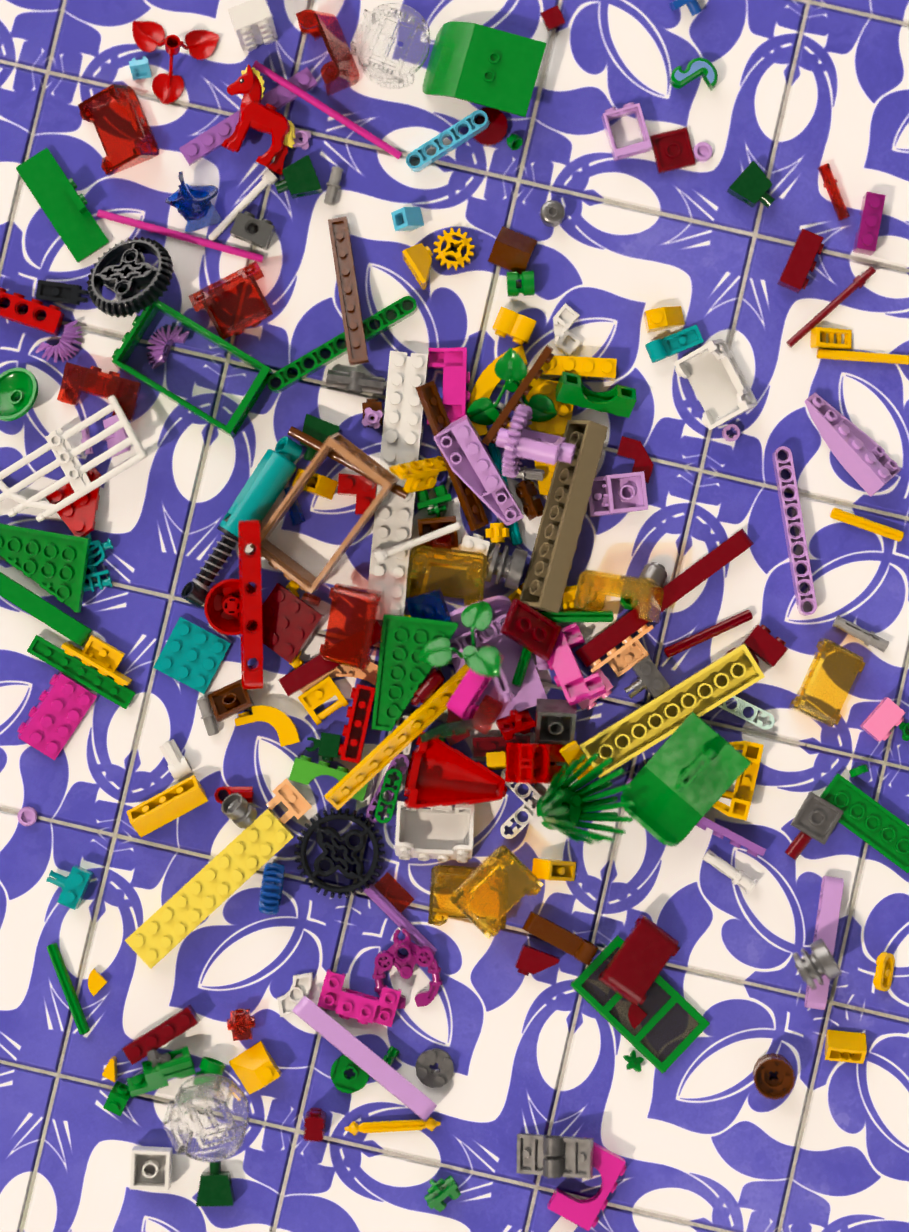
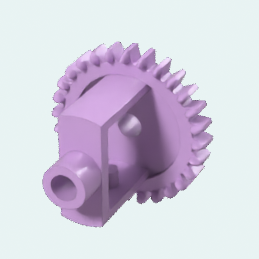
M522 404L518 405L515 410L512 422L510 423V430L500 428L496 440V447L505 448L502 461V475L510 478H515L521 470L519 466L523 464L520 462V459L524 458L555 465L558 461L572 464L576 445L566 443L565 437L531 430V428L527 427L532 424L529 420L533 418L531 416L533 412L531 407Z

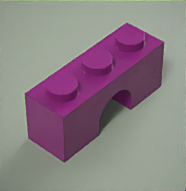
M866 192L863 196L860 210L861 221L856 233L853 252L872 256L876 251L886 195Z

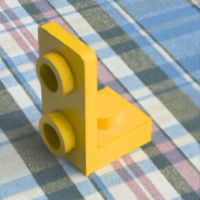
M576 740L566 744L559 750L568 766L584 754ZM586 757L573 771V773H575L586 761H588ZM590 765L577 779L579 780L588 772L593 770L594 768L592 767V765Z

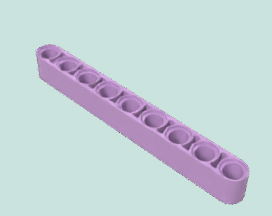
M782 446L773 452L772 459L797 610L801 615L808 616L816 611L817 603L792 452L788 447ZM779 451L786 453L787 458L785 461H781L778 458L777 454ZM782 470L789 472V479L785 480L781 477ZM785 489H790L793 492L792 498L789 499L784 496ZM789 507L795 509V517H789L787 515V509ZM792 526L799 529L798 536L791 535L790 528ZM795 545H799L802 548L801 555H796L793 552ZM798 564L805 566L804 574H799L796 571ZM801 583L808 585L807 593L800 591L799 586ZM804 602L811 604L810 612L803 610L802 605Z
M303 996L292 1011L421 1119L426 1121L435 1110L437 1105L306 996Z

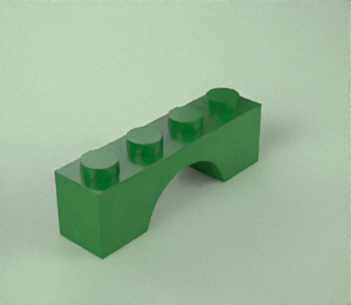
M563 371L556 386V401L629 418L636 403V389L617 384L609 391L594 392L583 385L580 375Z

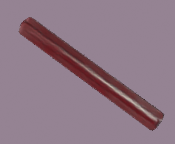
M746 610L666 647L664 652L667 657H672L753 619L750 610Z

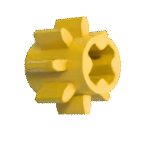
M490 523V528L485 529V536L490 538L491 543H504L505 538L509 537V528H504V523Z

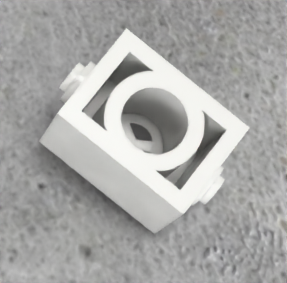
M473 533V536L465 534L462 537L461 544L459 543L458 546L460 551L458 558L484 565L485 560L490 556L491 542L483 540L484 536Z

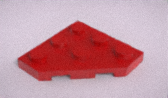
M96 467L86 472L91 482L102 476ZM70 483L46 496V499L49 503L57 504L75 492ZM100 486L57 512L74 536L85 537L95 529L96 510L98 511Z

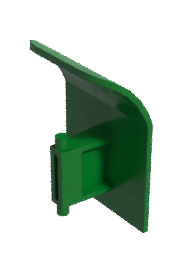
M447 22L443 24L436 36L423 80V93L432 96L453 97L526 117L547 43L476 23Z
M692 711L630 782L632 788L623 791L621 802L635 801L634 806L623 807L624 810L661 843L668 846H677L752 762Z

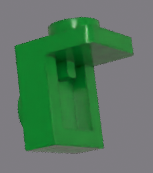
M116 1081L103 1108L121 1116L131 1096L129 1087Z

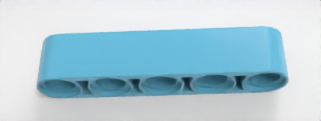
M482 110L474 111L410 152L406 157L408 167L414 172H419L484 131L489 126L487 114ZM483 116L485 118L484 123L476 124V118ZM461 127L469 128L468 133L465 135L459 134V130ZM446 137L453 138L450 145L443 144V140ZM435 147L436 153L432 156L427 155V150ZM413 158H420V163L417 166L411 165Z

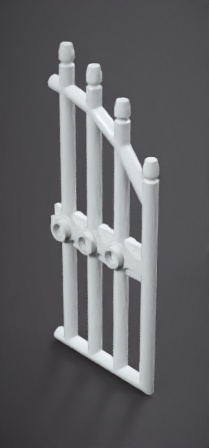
M115 395L108 397L110 402L108 406L66 432L62 428L51 432L45 437L48 443L0 472V490L2 491L0 502L10 498L20 503L7 512L9 517H14L17 513L27 508L45 510L44 513H40L36 517V520L41 522L46 517L52 516L148 457ZM115 411L120 421L76 448H72L68 440L70 437ZM124 427L128 435L127 439L86 464H81L77 455ZM133 444L138 453L137 455L93 482L90 481L86 473L87 471ZM49 450L53 451L56 460L14 486L8 488L2 481V479ZM61 466L66 475L29 499L17 494V492ZM70 483L75 492L57 504L39 502Z

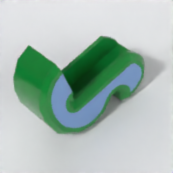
M700 57L691 60L685 71L682 70L681 66H677L671 73L670 83L674 88L680 89L699 76H702L704 82L712 91L717 84L718 74L715 66L708 59Z

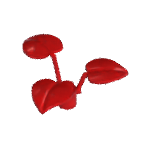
M133 21L132 24L133 38L139 49L151 53L155 51L157 45L159 47L165 45L166 52L170 54L169 75L165 73L158 74L152 81V90L162 104L167 105L175 102L183 93L184 82L181 76H172L173 56L178 54L180 47L185 50L189 49L190 55L195 59H207L213 54L219 41V35L206 30H193L185 36L184 41L186 45H184L183 41H180L176 35H169L164 39V29L156 22Z

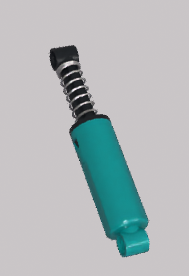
M284 436L278 441L275 451L272 449L267 450L217 527L224 535H221L222 539L220 541H216L218 545L216 548H212V554H208L209 559L204 561V567H200V573H196V579L193 578L192 581L184 586L181 593L183 599L196 607H200L205 603V598L211 588L210 584L215 582V576H219V570L224 569V562L228 563L226 559L228 556H232V550H236L235 545L239 544L238 522L259 520L260 524L262 523L297 469V466L292 462L296 461L302 452V447Z

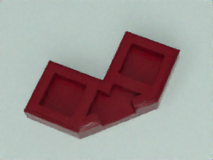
M622 436L617 455L635 460L631 473L644 471L645 483L648 484L654 464L641 441Z

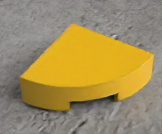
M95 968L88 977V987L93 996L108 982Z

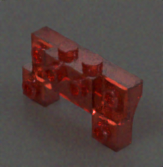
M66 362L57 398L58 401L77 406L81 392L105 399L115 395L128 421H133L141 383L121 378L119 373L109 371V374L101 372L102 369L91 366L89 369Z

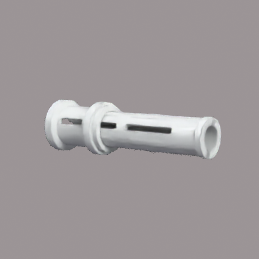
M710 849L702 858L730 878L732 884H737L744 889L748 895L758 883L756 879L753 880L744 874L745 871L737 870Z

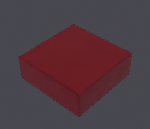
M558 5L540 13L548 32L566 23Z

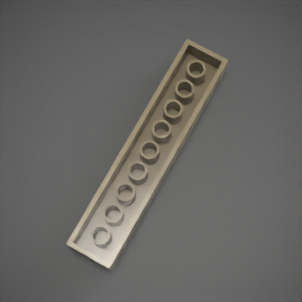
M568 420L563 437L566 438V443L576 445L572 464L561 461L556 463L520 596V601L535 610L558 613L562 605V597L567 586L569 571L572 568V560L577 549V541L582 530L584 515L587 512L588 500L592 493L594 478L597 474L596 470L602 456L603 444L607 437L608 427L591 420Z

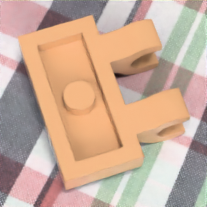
M287 778L272 791L276 796L266 804L272 810L282 801L289 809L279 818L283 824L287 823L293 816L299 819L312 807Z

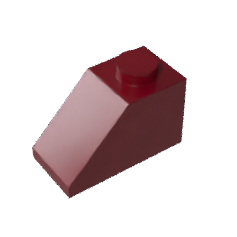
M523 944L515 968H518L517 972L528 976L529 973L536 974L558 964L560 959Z

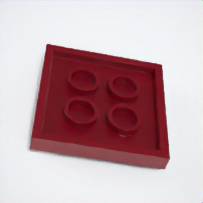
M277 583L262 605L263 644L289 663H293L324 618V615L283 585Z

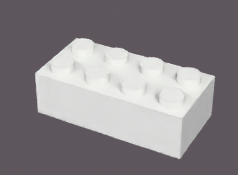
M248 0L227 9L242 51H252L258 45L263 43L265 45L270 44L278 38L266 0Z

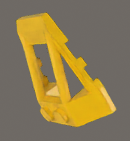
M749 741L728 742L735 749L743 750L742 755L752 763L736 780L734 792L726 791L721 796L732 799L730 806L717 801L712 807L729 817L747 821L764 745Z

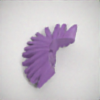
M76 320L64 325L63 334L56 345L53 346L42 342L35 352L38 353L46 349L42 358L47 356L46 360L48 361L54 354L55 363H57L58 355H60L62 362H65L64 358L69 361L68 356L72 359L73 357L69 352L76 356L74 351L79 352V349L71 343L82 344L73 339L82 338L81 335H77L82 333V331H76L81 329V327H73L78 321Z
M168 325L167 332L164 327H161L162 331L157 329L158 333L154 331L153 333L157 337L151 335L152 339H149L148 342L156 346H148L147 349L152 351L146 353L149 356L147 360H150L148 363L153 364L152 369L165 363L174 342L185 343L190 332L186 331L182 334L183 327L179 328V326H176L172 331L171 325Z

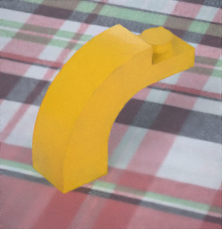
M263 705L252 706V715L248 711L238 714L239 718L234 719L236 726L256 721H264L271 724L278 733L281 747L301 742L298 729L292 719L277 708Z

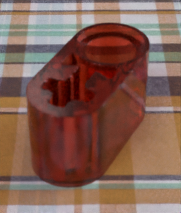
M486 694L469 726L487 735L501 712L504 703Z

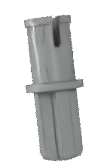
M333 166L329 182L326 183L327 190L324 198V203L331 206L335 205L338 189H341L340 181L344 171L342 168Z
M524 466L520 467L521 470L515 477L523 481L526 479L543 481L545 472L541 469Z
M206 697L197 700L202 715L200 719H203L208 736L218 734L219 731L208 700L209 698Z

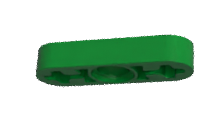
M396 768L388 770L384 778L375 811V818L380 823L389 822L394 812L403 778L401 771ZM393 772H397L399 780L394 782V786H398L397 790L392 787H385L386 783L390 785L391 778L388 775L393 774ZM386 790L393 791L394 799L392 801H386L383 798V793ZM381 802L387 805L392 804V808L387 807L386 812L389 814V817H385L384 820L378 815V812H382L384 806H380Z

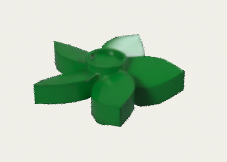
M635 1050L631 1051L630 1056H623L625 1061L629 1062L626 1065L627 1070L633 1068L636 1072H641L640 1064L644 1061V1058H636Z

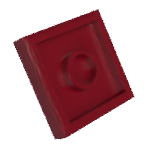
M687 127L650 136L658 174L696 165Z

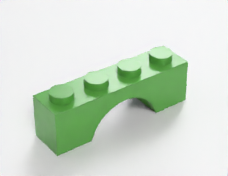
M301 755L300 758L295 757L289 780L309 785L315 777L329 775L340 781L349 773V769L342 766H337V769L329 767L330 763L319 760V763L311 761V757ZM369 782L352 798L364 801Z

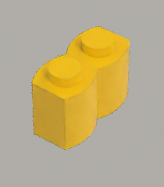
M501 307L492 329L497 336L502 338L509 336L513 338V342L523 345V343L528 344L537 321Z

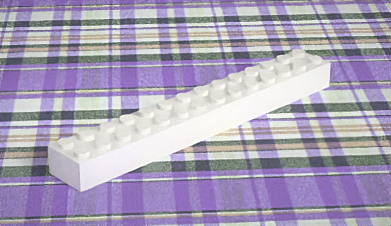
M390 351L379 462L388 471L390 466L419 460L424 409L416 387L426 383L428 354L411 353V356H408L407 352ZM399 478L396 484L404 487L406 479ZM377 484V494H376V496L378 495V493H379V492L381 491V489L383 488L382 486H380V485H378V484ZM390 491L375 511L365 619L383 621V614L405 615L411 548L389 556L384 563L377 565L372 551L378 548L386 550L412 540L416 492L409 493L406 499Z

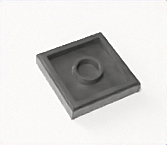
M809 792L790 825L825 845L844 811L816 794Z

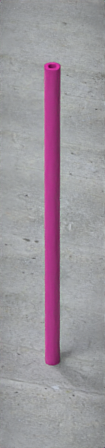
M255 61L252 67L395 158L399 159L402 155V152L263 64Z
M99 209L97 212V217L261 263L264 255L104 210Z

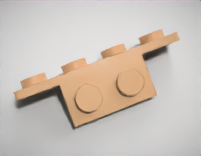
M646 624L637 630L639 634L633 638L631 635L622 641L623 646L618 649L616 647L606 653L608 657L601 661L600 658L591 664L592 668L589 671L594 673L608 663L617 677L623 675L649 655L638 639L652 630L654 626H647Z

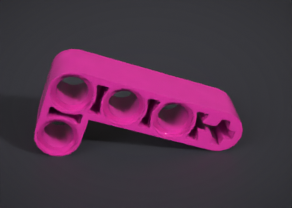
M500 653L501 663H502V661H503V659H504V655H502V654ZM469 669L448 701L447 708L462 719H472L479 709L476 702L492 677L477 674Z

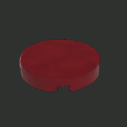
M490 107L482 108L480 110L484 111L489 118V126L473 138L484 146H494L500 143L506 136L508 129L507 119L497 109ZM479 116L476 118L475 123L483 124L485 118Z

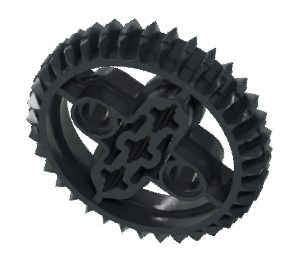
M143 236L140 239L135 237L133 240L128 238L126 242L122 240L121 244L117 245L115 243V247L109 248V251L106 253L103 252V256L98 257V262L93 263L94 268L90 269L91 274L88 275L89 280L87 281L88 294L94 305L111 317L116 316L119 318L123 316L125 318L127 315L132 317L134 313L139 314L141 310L146 311L148 306L152 307V303L158 302V298L163 297V292L168 291L167 286L171 285L170 280L173 278L172 273L174 272L171 256L162 244L151 240L149 237L146 239ZM143 254L157 256L159 259L158 268L145 262ZM103 286L114 291L118 301L105 299L102 296Z
M331 808L330 815H328L326 810L323 811L324 817L317 813L316 817L318 820L316 821L313 817L310 818L313 824L305 823V827L308 830H300L304 837H297L302 843H296L295 847L301 849L300 851H295L294 854L300 855L301 858L295 859V862L302 863L297 869H304L300 876L303 877L307 874L308 878L304 882L308 883L311 880L313 882L310 885L311 889L316 884L319 886L316 892L319 893L322 888L324 889V896L330 891L331 898H334L335 892L338 893V898H342V892H345L346 898H349V891H352L353 896L357 895L355 890L357 888L362 893L364 891L362 885L369 888L370 885L367 881L375 882V879L371 876L375 875L378 877L380 875L375 870L376 868L379 870L383 868V866L378 865V862L385 861V859L379 858V855H384L385 851H379V848L385 845L384 843L378 844V841L383 839L382 836L377 838L375 834L379 833V829L375 831L371 829L375 826V823L369 826L367 824L370 820L368 817L365 821L361 820L364 815L363 813L356 817V810H353L352 815H350L349 808H346L345 813H342V808H340L338 813L335 814L334 808ZM344 819L358 824L363 830L351 829L341 836L334 828L329 826L322 827L321 825L331 820ZM317 830L316 842L323 852L315 859L314 871H311L307 861L306 850L312 833ZM323 833H325L326 835H332V843H330L329 841H323ZM368 834L373 845V861L370 869L363 876L364 866L357 853L365 846V835ZM350 836H358L360 843L357 846L350 844ZM335 838H336L339 842H342L343 840H345L346 846H345L344 844L339 845V843L335 840ZM326 845H327V846L330 848V850L332 851L331 857H330V856H326V855L328 854V852H329V850H328V848L326 847ZM336 848L339 850L344 849V858L335 855L337 853ZM348 848L351 849V850H353V852L351 853V856H352V858L354 859V861H353V860L350 858V856L348 855V853H349ZM327 860L330 863V869L322 870L320 862ZM334 860L337 862L340 860L345 868L341 864L335 866ZM348 863L352 865L355 863L357 865V867L355 868L356 872H354L353 870L350 872L348 871ZM339 870L346 878H357L358 881L348 886H332L322 882L317 878V875L328 877Z

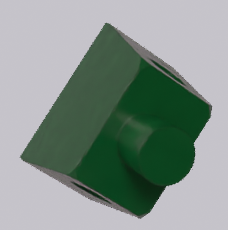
M309 155L284 168L282 173L285 179L274 183L278 194L289 190L292 198L322 193Z
M754 161L750 163L727 190L729 194L750 207H754L760 201L768 208L775 200L767 193L773 184Z
M306 414L302 432L325 443L329 436L337 432L340 433L341 427ZM300 442L301 446L307 448L303 459L311 462L318 451Z
M219 1160L209 1161V1171L202 1172L200 1177L196 1207L233 1206L235 1197L230 1171H221V1161Z

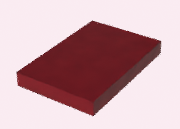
M516 598L512 601L500 632L547 661L551 657L562 627Z

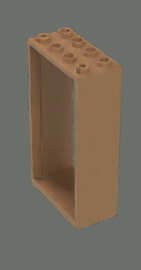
M339 432L329 436L261 530V558L264 557L268 560V564L274 569L281 570L288 580H294L298 583L301 590H304L306 593H313L328 577L399 478ZM334 449L383 488L320 574L315 577L267 539L329 453Z

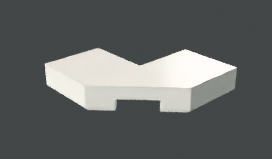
M565 303L553 317L555 345L566 355L572 356L582 344V341L568 329L580 315Z

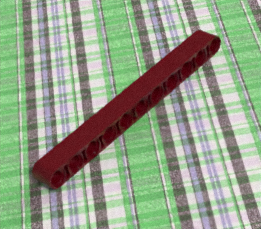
M741 529L575 652L587 668L754 543L745 531Z

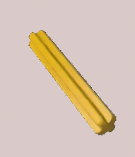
M833 508L830 513L831 518L896 541L903 539V531L837 508Z

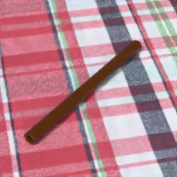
M291 426L287 433L317 451L324 445V443ZM334 449L329 453V458L375 482ZM395 484L391 492L404 499L409 494L403 490L404 487Z

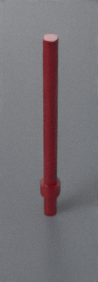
M871 266L861 276L855 277L851 285L792 336L786 344L792 348L857 288L863 287L866 284L865 281L876 270Z

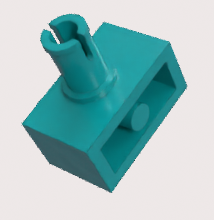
M75 865L67 877L51 870L46 882L61 887L62 892L57 902L75 910L79 907L94 873Z

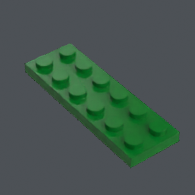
M836 773L819 797L844 811L838 821L840 824L903 871L909 873V826L840 774Z

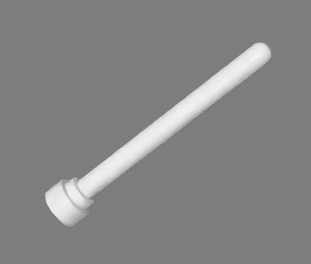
M266 169L262 174V180L209 234V240L214 241L235 220L238 212H242L267 185H273L278 180L269 169Z
M453 523L386 550L384 548L375 549L372 551L377 565L382 564L389 556L461 529V523Z

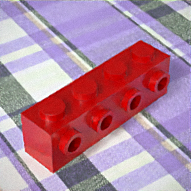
M357 684L356 688H352L350 698L353 699V704L348 706L346 717L349 718L348 725H344L342 736H345L344 744L340 743L338 755H341L340 760L358 764L361 762L376 688Z

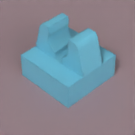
M146 56L139 60L132 58L129 61L133 80L152 77L149 61Z

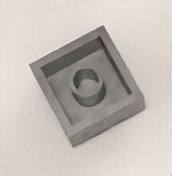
M537 699L535 743L566 745L574 741L577 714L576 704L570 706L567 700Z

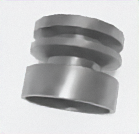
M496 543L487 563L486 582L490 583L493 574L497 576L496 585H498L501 577L505 578V587L517 590L528 551L516 548L512 556L508 555L509 547L507 545L505 546L504 553H500L501 544Z
M822 938L810 944L812 954L809 955L804 948L801 949L804 956L803 959H801L797 952L792 954L800 976L812 990L817 988L813 979L816 978L820 985L824 984L822 974H825L830 980L842 974Z

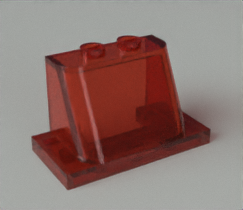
M256 261L188 296L196 312L203 308L206 309L219 336L223 340L232 335L237 336L243 333L245 328L249 326L259 325L262 322L261 320L273 314L256 282L264 277Z

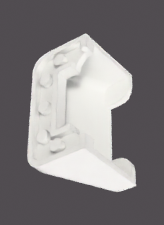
M723 339L712 340L674 362L677 375L688 379L705 411L703 412L702 422L709 430L757 406V400Z

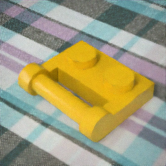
M328 676L298 697L317 726L322 723L323 719L342 706L346 707L349 705V702L331 676ZM335 695L339 699L318 714L314 711V709Z

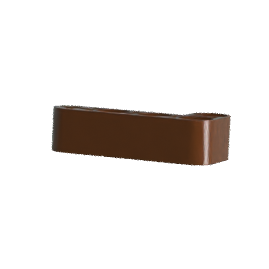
M532 911L522 927L523 930L574 956L575 959L589 966L599 949L593 943Z

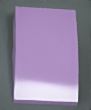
M644 471L595 477L592 493L587 504L588 517L648 510Z

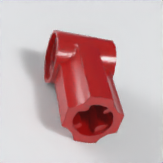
M222 786L214 794L216 801L220 804L224 801L219 797L221 790L228 791L229 795L239 793L248 803H253V786Z

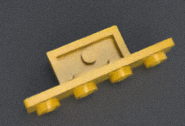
M442 456L393 465L389 468V471L398 478L406 479L403 490L407 493L433 488L437 483L439 472L447 470Z
M91 635L83 650L67 641L62 644L61 648L65 649L64 652L72 657L77 656L83 664L90 667L92 665L98 669L97 671L104 676L109 675L114 678L117 684L121 686L131 684V678L117 671L125 653L100 638Z

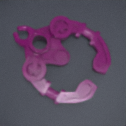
M396 929L393 935L394 944L387 951L379 952L375 958L374 974L372 975L376 984L374 990L378 992L379 996L381 995L383 978L386 977L384 971H388L392 966H395L400 976L408 979L412 976L414 966L417 963L421 967H428V973H432L433 981L429 982L430 989L419 992L415 995L414 999L417 1007L427 1006L434 1000L440 985L443 984L439 973L441 972V967L438 965L433 949L428 946L420 947L411 942L410 934L406 929H402L405 939L400 940L398 938L400 930ZM405 948L409 954L402 955L399 949ZM400 995L397 1009L406 1007V997L404 995Z

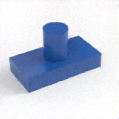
M674 0L669 3L672 11L686 4L692 16L702 11L697 0Z

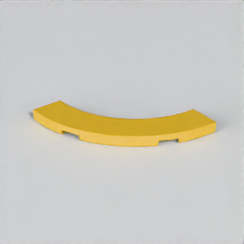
M523 345L513 348L527 365ZM505 353L497 357L481 373L472 389L468 408L479 398L487 397L490 399L493 390L501 381L495 373V365ZM472 422L479 436H484L488 433L486 425Z

